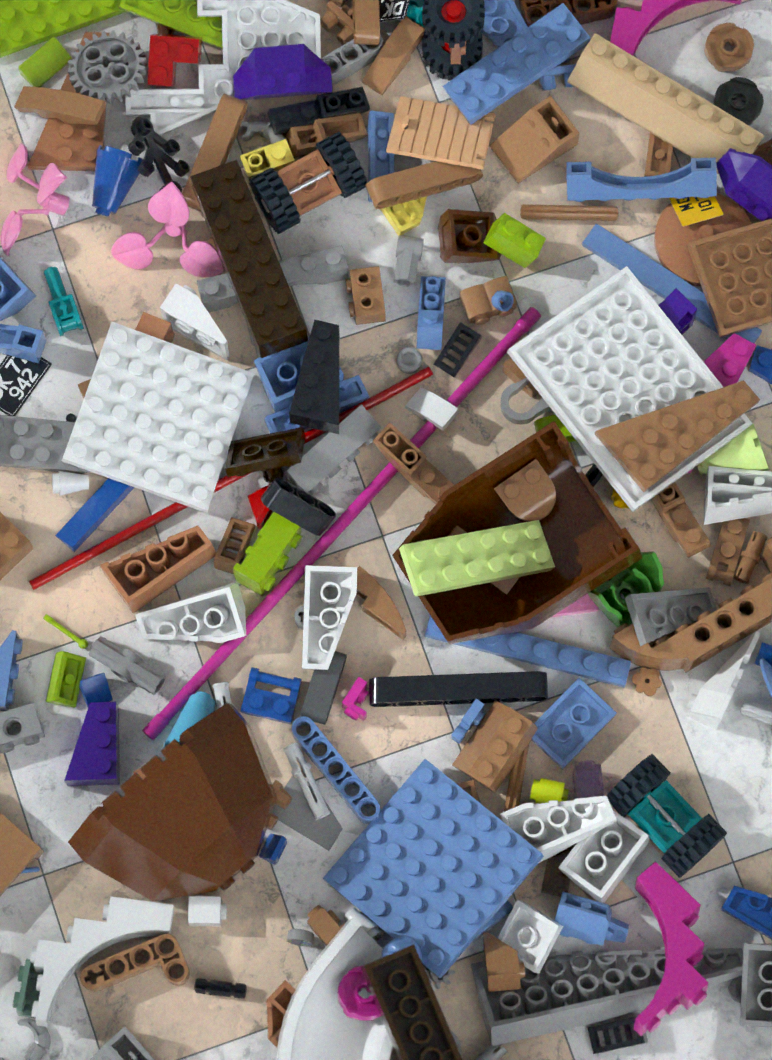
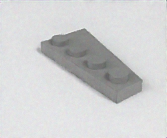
M710 587L630 594L625 598L640 647L674 632L686 623L690 625L697 622L696 618L708 610L711 613L717 610Z

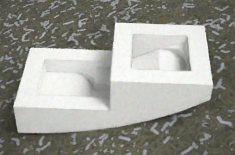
M420 388L405 405L406 409L423 421L428 420L442 431L459 414L457 407L424 388Z

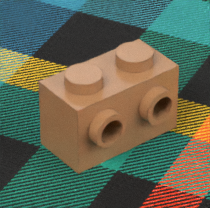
M379 266L350 270V279H345L347 294L352 293L353 302H348L350 317H355L356 325L386 322Z

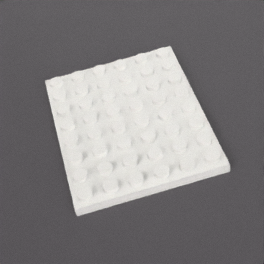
M627 266L507 351L512 360L632 512L753 424L744 413L645 492L640 489L594 433L597 430L723 388L721 383Z

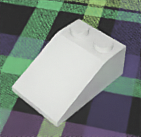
M175 284L160 307L162 319L171 322L172 329L228 361L230 354L227 340L196 295V292L189 286L184 285L182 287Z

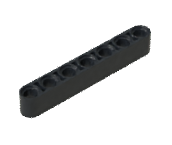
M542 671L392 676L369 679V704L372 707L473 704L475 699L482 703H494V701L499 703L536 702L548 699L547 673Z

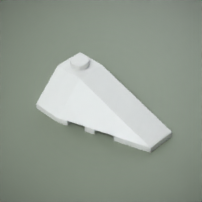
M305 566L302 669L328 670L357 593V567Z
M238 582L135 614L143 639H176L222 643L246 636L245 604Z
M756 631L702 686L698 695L692 694L686 708L691 709L688 715L689 718L715 730L717 729L759 639L760 632Z
M607 796L577 798L572 801L561 802L556 800L540 804L524 803L500 814L506 825L544 855L540 862L551 858L617 821Z

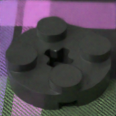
M734 77L730 81L722 83L717 88L714 97L715 106L748 126L758 118L764 102L762 92L760 93L757 89V85L743 77ZM737 97H741L742 102L745 104L736 106L735 103L732 102V100H736Z

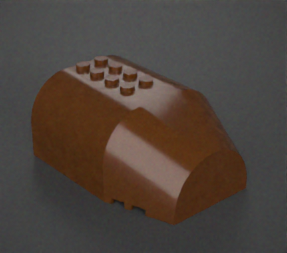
M555 421L444 491L434 508L426 513L425 519L415 531L412 530L399 546L400 548L404 544L447 537L455 525L470 533L528 522L514 517L494 488L535 459H537L553 482L556 491L554 508L547 517L539 522L555 568L551 571L519 577L507 594L501 592L489 582L418 596L449 644L533 629L642 559L640 548L626 527L623 529L619 527L572 454L569 442ZM398 548L392 556L410 583Z

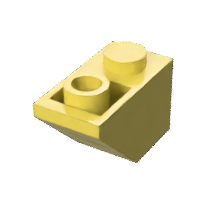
M286 139L240 155L248 179L269 168H273L277 172L295 162Z

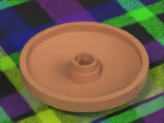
M717 193L715 198L724 215L683 227L670 203L661 213L656 225L654 244L659 261L663 267L692 286L701 287L687 244L695 240L751 225V221L743 208L734 200Z

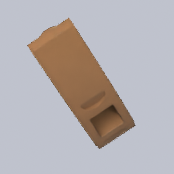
M390 422L372 441L399 473L424 497L427 496L435 504L438 503L439 497L444 491L454 486L449 479L426 459L427 456Z
M675 482L651 499L674 541L680 544L688 558L711 547L708 537L685 503V497Z

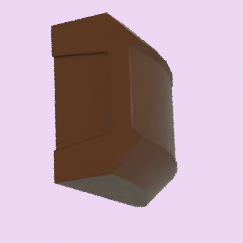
M447 209L440 216L437 228L439 232L440 258L444 263H477L499 260L502 254L484 244L492 224L497 220L495 213Z

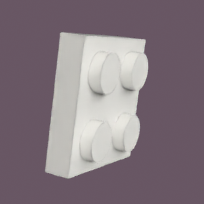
M517 900L498 939L518 952L519 962H524L526 968L534 973H540L563 926L524 901Z

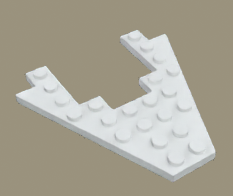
M197 0V17H222L223 64L198 65L199 89L130 90L132 97L125 95L126 116L150 115L154 131L161 136L215 112L224 93L235 97L233 75L254 48L304 44L321 59L320 14L287 0Z

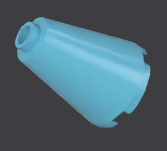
M197 692L189 697L163 748L174 739L179 742L180 735L186 729L215 711V701L211 698L210 694Z

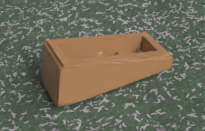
M231 517L214 557V568L234 574L233 567L236 563L241 565L245 558V551L250 544L255 524ZM233 529L246 532V534L242 535L233 532ZM230 539L240 541L242 544L232 542ZM228 548V549L237 551L238 553L236 554V553L227 551L226 549Z

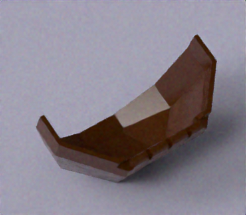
M226 703L186 729L180 735L179 742L174 739L161 750V753L166 758L164 762L158 755H155L140 768L146 776L144 779L138 773H135L120 786L121 790L126 794L122 797L115 790L101 802L103 806H98L90 813L68 841L85 863L151 901L218 891L219 889L225 891L235 882L233 878L240 871L243 874L256 864L253 860L259 854L277 796L250 724L229 703Z

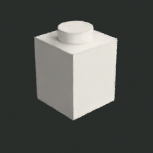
M189 896L188 923L190 926L222 927V920L227 919V904H222L221 897Z

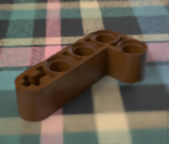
M519 0V7L528 27L535 23L531 18L538 17L541 19L562 3L565 4L580 25L613 17L616 13L618 0H551L544 2V0ZM579 7H586L588 10H587V11H581V10H579L578 8H579Z

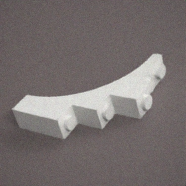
M110 897L109 905L105 904L102 920H106V922L74 918L73 926H68L66 941L70 942V944L38 939V945L32 948L30 958L31 963H34L35 972L43 973V975L39 974L36 990L40 991L39 1001L34 1000L32 1017H36L37 1026L48 1027L52 1009L62 988L76 970L91 957L112 945L130 939L154 937L163 934L171 935L174 905Z

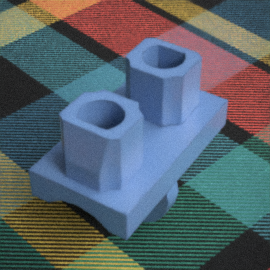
M569 58L562 63L570 62ZM560 63L540 77L542 90L556 89L555 76L559 75L564 76L565 88L574 87L567 83L576 64L561 66Z

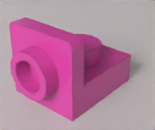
M360 677L357 678L342 701V708L345 709L344 713L356 721L358 718L364 721L367 717V712L356 706L357 703L361 705L369 693L366 690L368 688L367 682Z

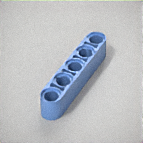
M305 716L297 718L292 724V734L295 741L298 742L302 750L362 823L368 825L376 820L380 814V805L316 724ZM307 725L311 728V731L308 735L301 736L296 732L298 727ZM317 745H323L327 748V752L322 756H317L312 751ZM339 765L343 768V772L339 776H333L329 773L330 767ZM349 785H356L360 791L356 796H348L345 793V789ZM366 805H372L375 807L376 812L373 816L367 817L362 814V808Z

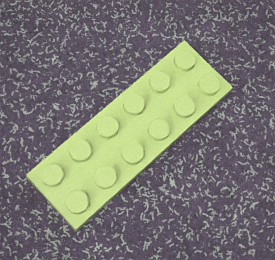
M539 520L409 543L399 548L415 597L547 572L555 568Z

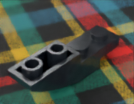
M358 87L317 95L313 101L271 108L268 111V116L274 134L278 135L288 133L292 127L311 125L316 119L355 113L362 114L369 111L370 106L364 88Z

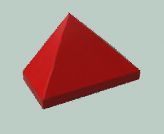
M270 484L248 495L257 528L260 530L273 512L261 501V496Z

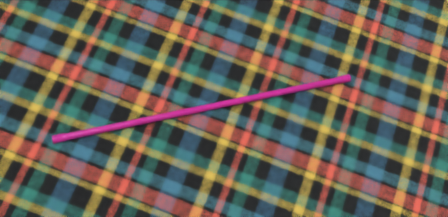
M530 307L508 334L446 401L458 407L502 359L508 349L533 327L541 318V314L535 308ZM427 421L410 441L419 449L438 427ZM390 462L246 618V636L224 642L164 709L156 714L143 728L142 731L151 740L154 741L169 724V721L187 703L189 697L198 691L305 574V566H312L394 477L398 470Z

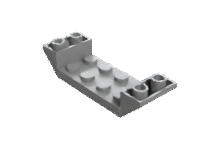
M0 415V466L52 472L63 471L76 474L90 472L62 461L75 422Z

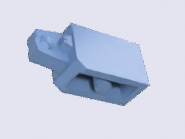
M562 891L554 921L563 926L559 935L574 937L588 944L603 946L604 940L625 943L629 924L611 917L612 909L608 904Z

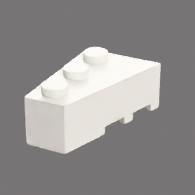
M708 466L705 481L704 525L772 513V472Z

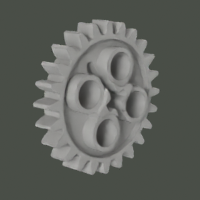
M115 30L111 32L110 36H107L106 32L102 31L101 37L98 38L93 33V40L90 41L84 38V46L76 45L78 52H71L73 60H68L70 68L67 69L71 85L74 86L76 93L80 92L82 95L104 101L108 99L110 105H113L114 98L123 102L122 95L125 94L128 97H132L130 90L138 91L137 83H144L142 75H147L146 66H148L146 56L139 42L134 43L132 36L126 39L125 33L122 32L117 37Z

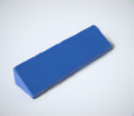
M108 478L55 536L75 552L135 487Z

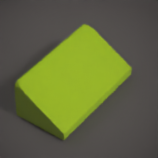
M52 37L18 68L20 75L33 87H41L66 66L68 60L73 59L55 37Z
M65 651L55 654L46 696L47 703L76 707L80 690L79 684L82 680L86 657Z

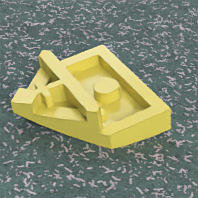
M427 196L380 209L398 236L420 225Z

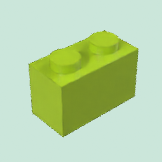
M504 212L492 224L484 244L526 268L538 257L546 238Z

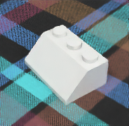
M615 811L616 822L578 842L559 866V869L582 891L601 903H605L649 844L648 834Z

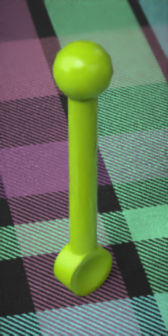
M46 614L43 617L46 622L52 624L77 642L81 649L88 647L87 640L80 639Z

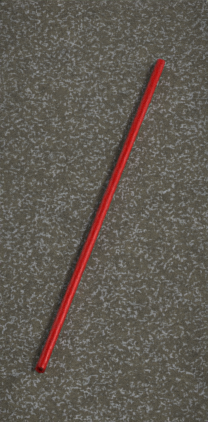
M428 366L340 413L339 423L361 404L366 410H369L432 376V370ZM313 428L305 432L304 444L325 434L326 431ZM248 474L244 476L228 477L225 475L217 481L214 493ZM175 502L30 580L29 583L33 590L188 506Z

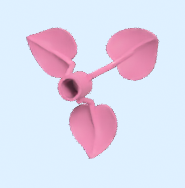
M20 143L9 162L6 174L7 180L14 183L19 176L22 180L39 189L37 202L43 206V209H20L18 212L14 210L10 212L1 230V245L7 256H10L9 251L21 231L22 215H48L50 211L64 215L69 206V197L54 192L67 178L56 164L50 163L41 176L40 185L23 174L22 170L28 160V151L23 143Z
M170 182L163 189L155 193L148 204L151 216L157 222L165 223L158 234L149 243H146V239L142 234L136 232L126 233L115 241L111 250L113 257L125 266L133 269H143L149 266L153 260V252L150 247L167 232L172 237L182 236V245L186 252L180 256V263L191 275L205 278L221 274L225 269L218 251L210 243L195 241L188 247L186 236L188 231L185 230L190 214L189 207L184 196L173 182Z

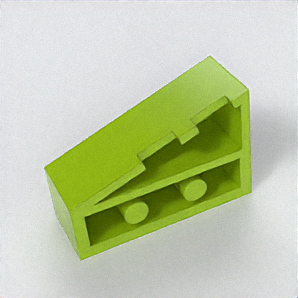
M273 512L257 535L259 537L254 545H249L245 553L247 556L242 564L236 563L233 567L236 582L260 596L265 591L269 592L276 582L274 576L279 569L283 570L290 558L287 555L292 548L296 549L303 538L300 535L301 527Z

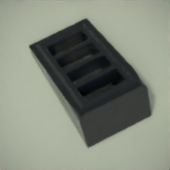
M460 322L434 362V365L455 378L482 336ZM461 333L471 338V343L460 338ZM457 341L467 347L464 352L454 346V343ZM450 349L462 356L460 360L448 353ZM447 358L453 363H455V368L453 369L446 363L442 362L443 359Z
M637 1017L588 1027L593 1054L648 1043L646 1033L642 1036L637 1033L638 1039L633 1040L630 1024H635ZM620 1026H624L626 1042L622 1041ZM611 1028L614 1031L616 1044L611 1043L609 1029ZM601 1030L603 1031L606 1044L601 1047L598 1031Z

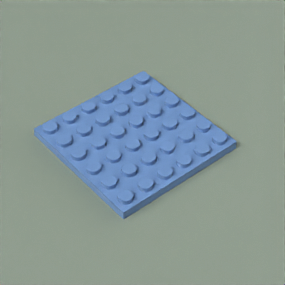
M424 759L381 809L377 819L369 823L323 879L393 939L405 935L415 940L421 950L422 964L441 979L544 855L438 768Z

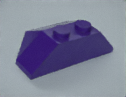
M304 44L254 48L233 75L234 94L236 98L241 100L333 92L331 67Z
M730 148L716 162L726 195L759 220L771 219L772 165L760 156L746 152H737L735 149Z

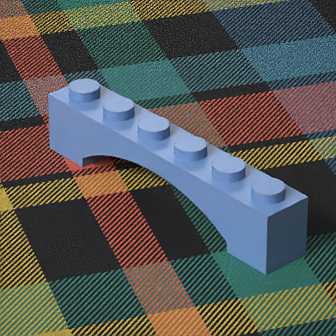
M716 157L691 158V163L680 169L648 177H628L607 173L593 167L591 162H567V201L634 200L640 198L656 200L672 197L682 199L685 197L708 198L710 196H717Z
M0 324V353L39 363L46 344L43 331L20 324L18 326Z

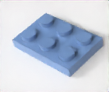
M578 678L534 723L538 730L531 740L563 770L616 716L617 712Z

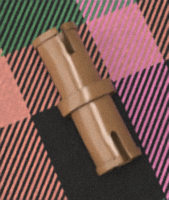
M756 531L752 532L746 550L742 551L740 555L742 559L733 577L735 580L745 584L749 583L755 565L759 564L761 560L759 556L768 538L765 534Z

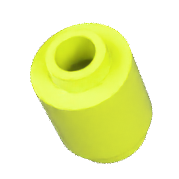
M545 778L540 780L534 779L530 799L535 800L537 804L556 800L558 802L567 801L569 789L564 788L565 783Z

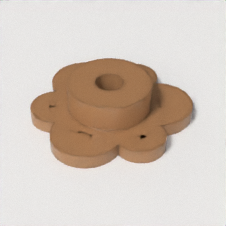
M642 667L639 673H635L632 676L633 684L637 685L636 691L638 693L644 692L647 696H653L656 693V688H660L662 685L659 679L660 673L655 668L648 670L646 667Z

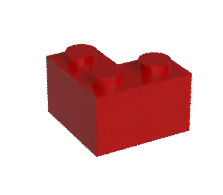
M166 34L150 35L147 85L174 86L177 62L193 64L201 62L202 37Z

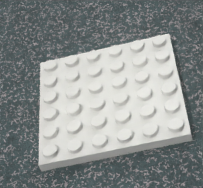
M111 322L62 461L206 513L254 373Z

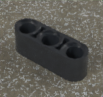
M279 477L274 479L261 496V501L267 508L317 536L322 535L336 517V513L329 505Z

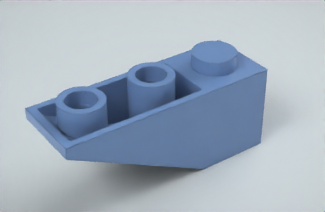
M421 276L417 349L442 350L446 277Z
M12 630L0 647V711L9 710V704L13 705L15 700V689H12L13 679L18 678L19 664H16L17 654L22 652L23 640L19 639L17 631Z

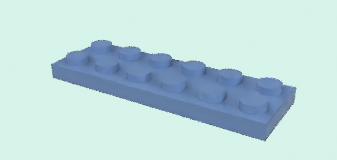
M562 3L443 85L444 91L469 124L472 125L587 46L591 37L565 4Z

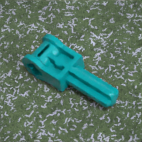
M48 267L44 271V275L53 299L48 301L60 337L64 336L65 332L77 328L80 330L84 329L73 295H67L58 268Z

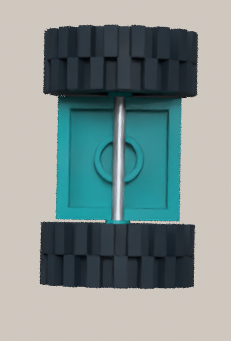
M652 753L626 774L606 796L611 806L622 817L629 815L643 832L649 835V838L665 853L661 859L681 878L727 835V832L710 814L702 818L666 780L671 772Z

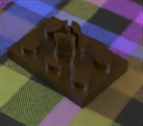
M303 427L231 441L225 465L227 476H244L251 472L262 471L266 482L272 483L277 477L283 478L282 466L291 467L301 463L306 436Z

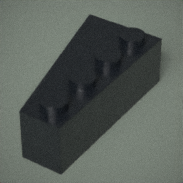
M314 319L289 411L290 423L339 434V325Z

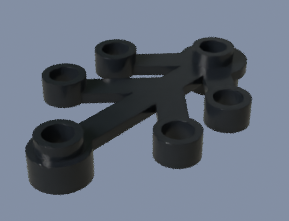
M136 117L131 126L134 138L128 145V149L133 155L139 156L145 150L143 141L147 146L143 161L138 165L139 173L144 177L150 176L155 171L154 162L164 183L160 190L170 182H173L182 192L181 185L172 180L166 167L167 165L174 170L175 174L179 177H184L190 171L189 165L184 160L176 162L170 157L180 151V145L173 139L166 141L157 134L150 120ZM156 144H158L160 147H162V148L164 149V151H162L160 148H158V147L156 146Z

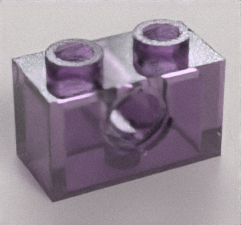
M587 760L579 762L578 766H574L572 772L574 800L577 798L604 796L601 764H594V761Z

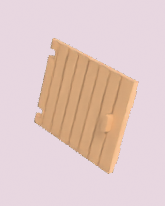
M400 96L386 152L483 170L485 165L484 159L487 156L493 130V124L490 122L495 121L496 114L489 112L470 125L457 106Z

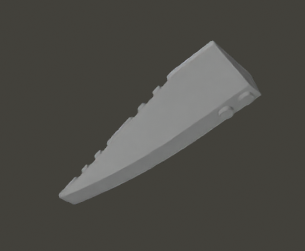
M742 948L706 949V952H702L703 958L693 967L709 982L708 988L742 975L743 950ZM641 950L597 951L596 954L572 951V955H556V952H550L540 973H534L525 967V978H520L521 989L493 992L488 990L485 961L471 964L491 1045L496 1046L562 1031L645 1009L655 996L664 976L665 950H654V953H641Z

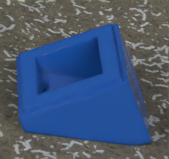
M100 673L80 681L79 687L87 707H89L91 702L113 701L105 673Z
M269 834L259 853V857L274 865L277 864L287 845L286 837Z

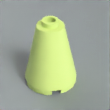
M754 424L698 464L697 467L700 475L705 473L707 476L708 466L758 471L769 470Z

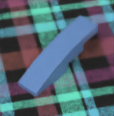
M359 375L340 382V413L369 398ZM289 404L287 409L265 416L264 419L270 433L303 427L305 430L310 427L290 423L289 411L291 404Z

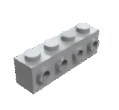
M361 404L339 423V434L329 432L302 456L301 463L289 467L283 474L293 485L313 495L323 486L320 482L327 475L331 479L342 469L339 466L340 463L345 459L350 462L360 453L357 448L364 442L367 445L372 443L378 435L377 431L381 426Z

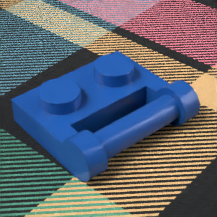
M251 667L241 713L291 725L302 679L294 677V679L260 672L258 668ZM257 681L291 689L290 696L257 689Z

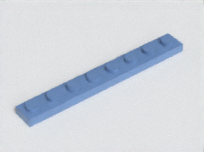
M430 615L425 637L448 643ZM518 632L454 643V645L625 688L631 661Z

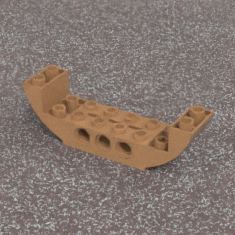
M772 537L767 540L768 544L764 547V552L761 556V560L770 572V574L762 579V584L754 587L753 584L746 587L740 592V597L735 600L731 597L724 600L718 605V610L713 613L709 610L702 613L696 618V623L691 626L687 623L680 626L674 631V636L669 639L664 636L652 644L653 648L648 643L640 647L633 624L628 626L627 623L614 630L615 634L612 636L609 648L621 658L631 661V663L637 666L663 671L683 669L687 673L771 623ZM718 624L724 625L726 628H721ZM696 637H700L704 641H699Z

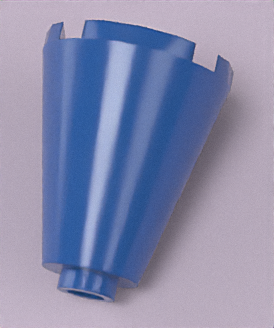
M99 145L92 206L96 208L95 212L106 217H109L110 213L116 214L140 174L138 165L143 161L142 158L138 157V160L135 161L131 159V153L105 146L104 149Z

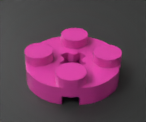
M362 966L354 967L342 978L338 986L337 997L344 1014L349 1018L362 1021H370L381 1017L373 996H368V999L359 996L358 993L361 992L362 988H366L367 992L371 991L361 970Z

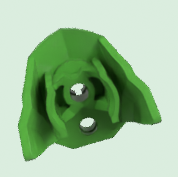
M653 551L641 552V560L588 593L590 599L617 628L625 623L628 626L633 624L625 601L627 596L630 594L661 592L664 585L663 567L657 554ZM620 593L624 595V599L621 598Z

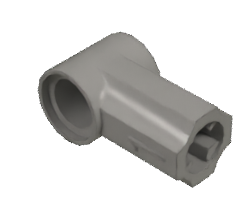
M399 235L396 248L397 261L393 279L394 283L406 287L414 286L418 261L421 260L423 238Z

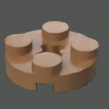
M722 23L710 31L704 47L705 55L717 71H736L750 62L754 49V40L750 32L744 27L742 29L734 23ZM729 42L730 46L735 45L733 51H726L724 49L725 43Z

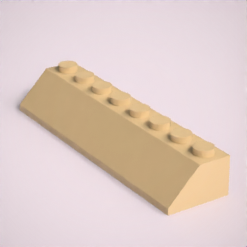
M596 33L582 52L567 83L691 158L716 157L717 162L730 148L735 149L737 152L754 154L764 137L762 133Z

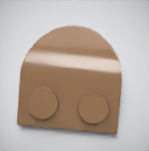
M537 459L494 488L510 513L523 521L530 522L544 519L551 513L556 501L554 484Z

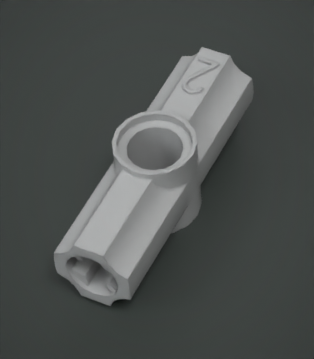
M102 636L96 639L89 652V656L109 667L116 676L126 682L135 683L152 695H155L160 690L166 678L164 674L144 663V660L134 652L126 648L123 650Z

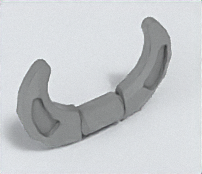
M34 1019L19 1020V1025L26 1026L32 1030L35 1043L38 1044L30 1060H41L45 1049L49 1050L51 1043L46 1027L37 1026Z

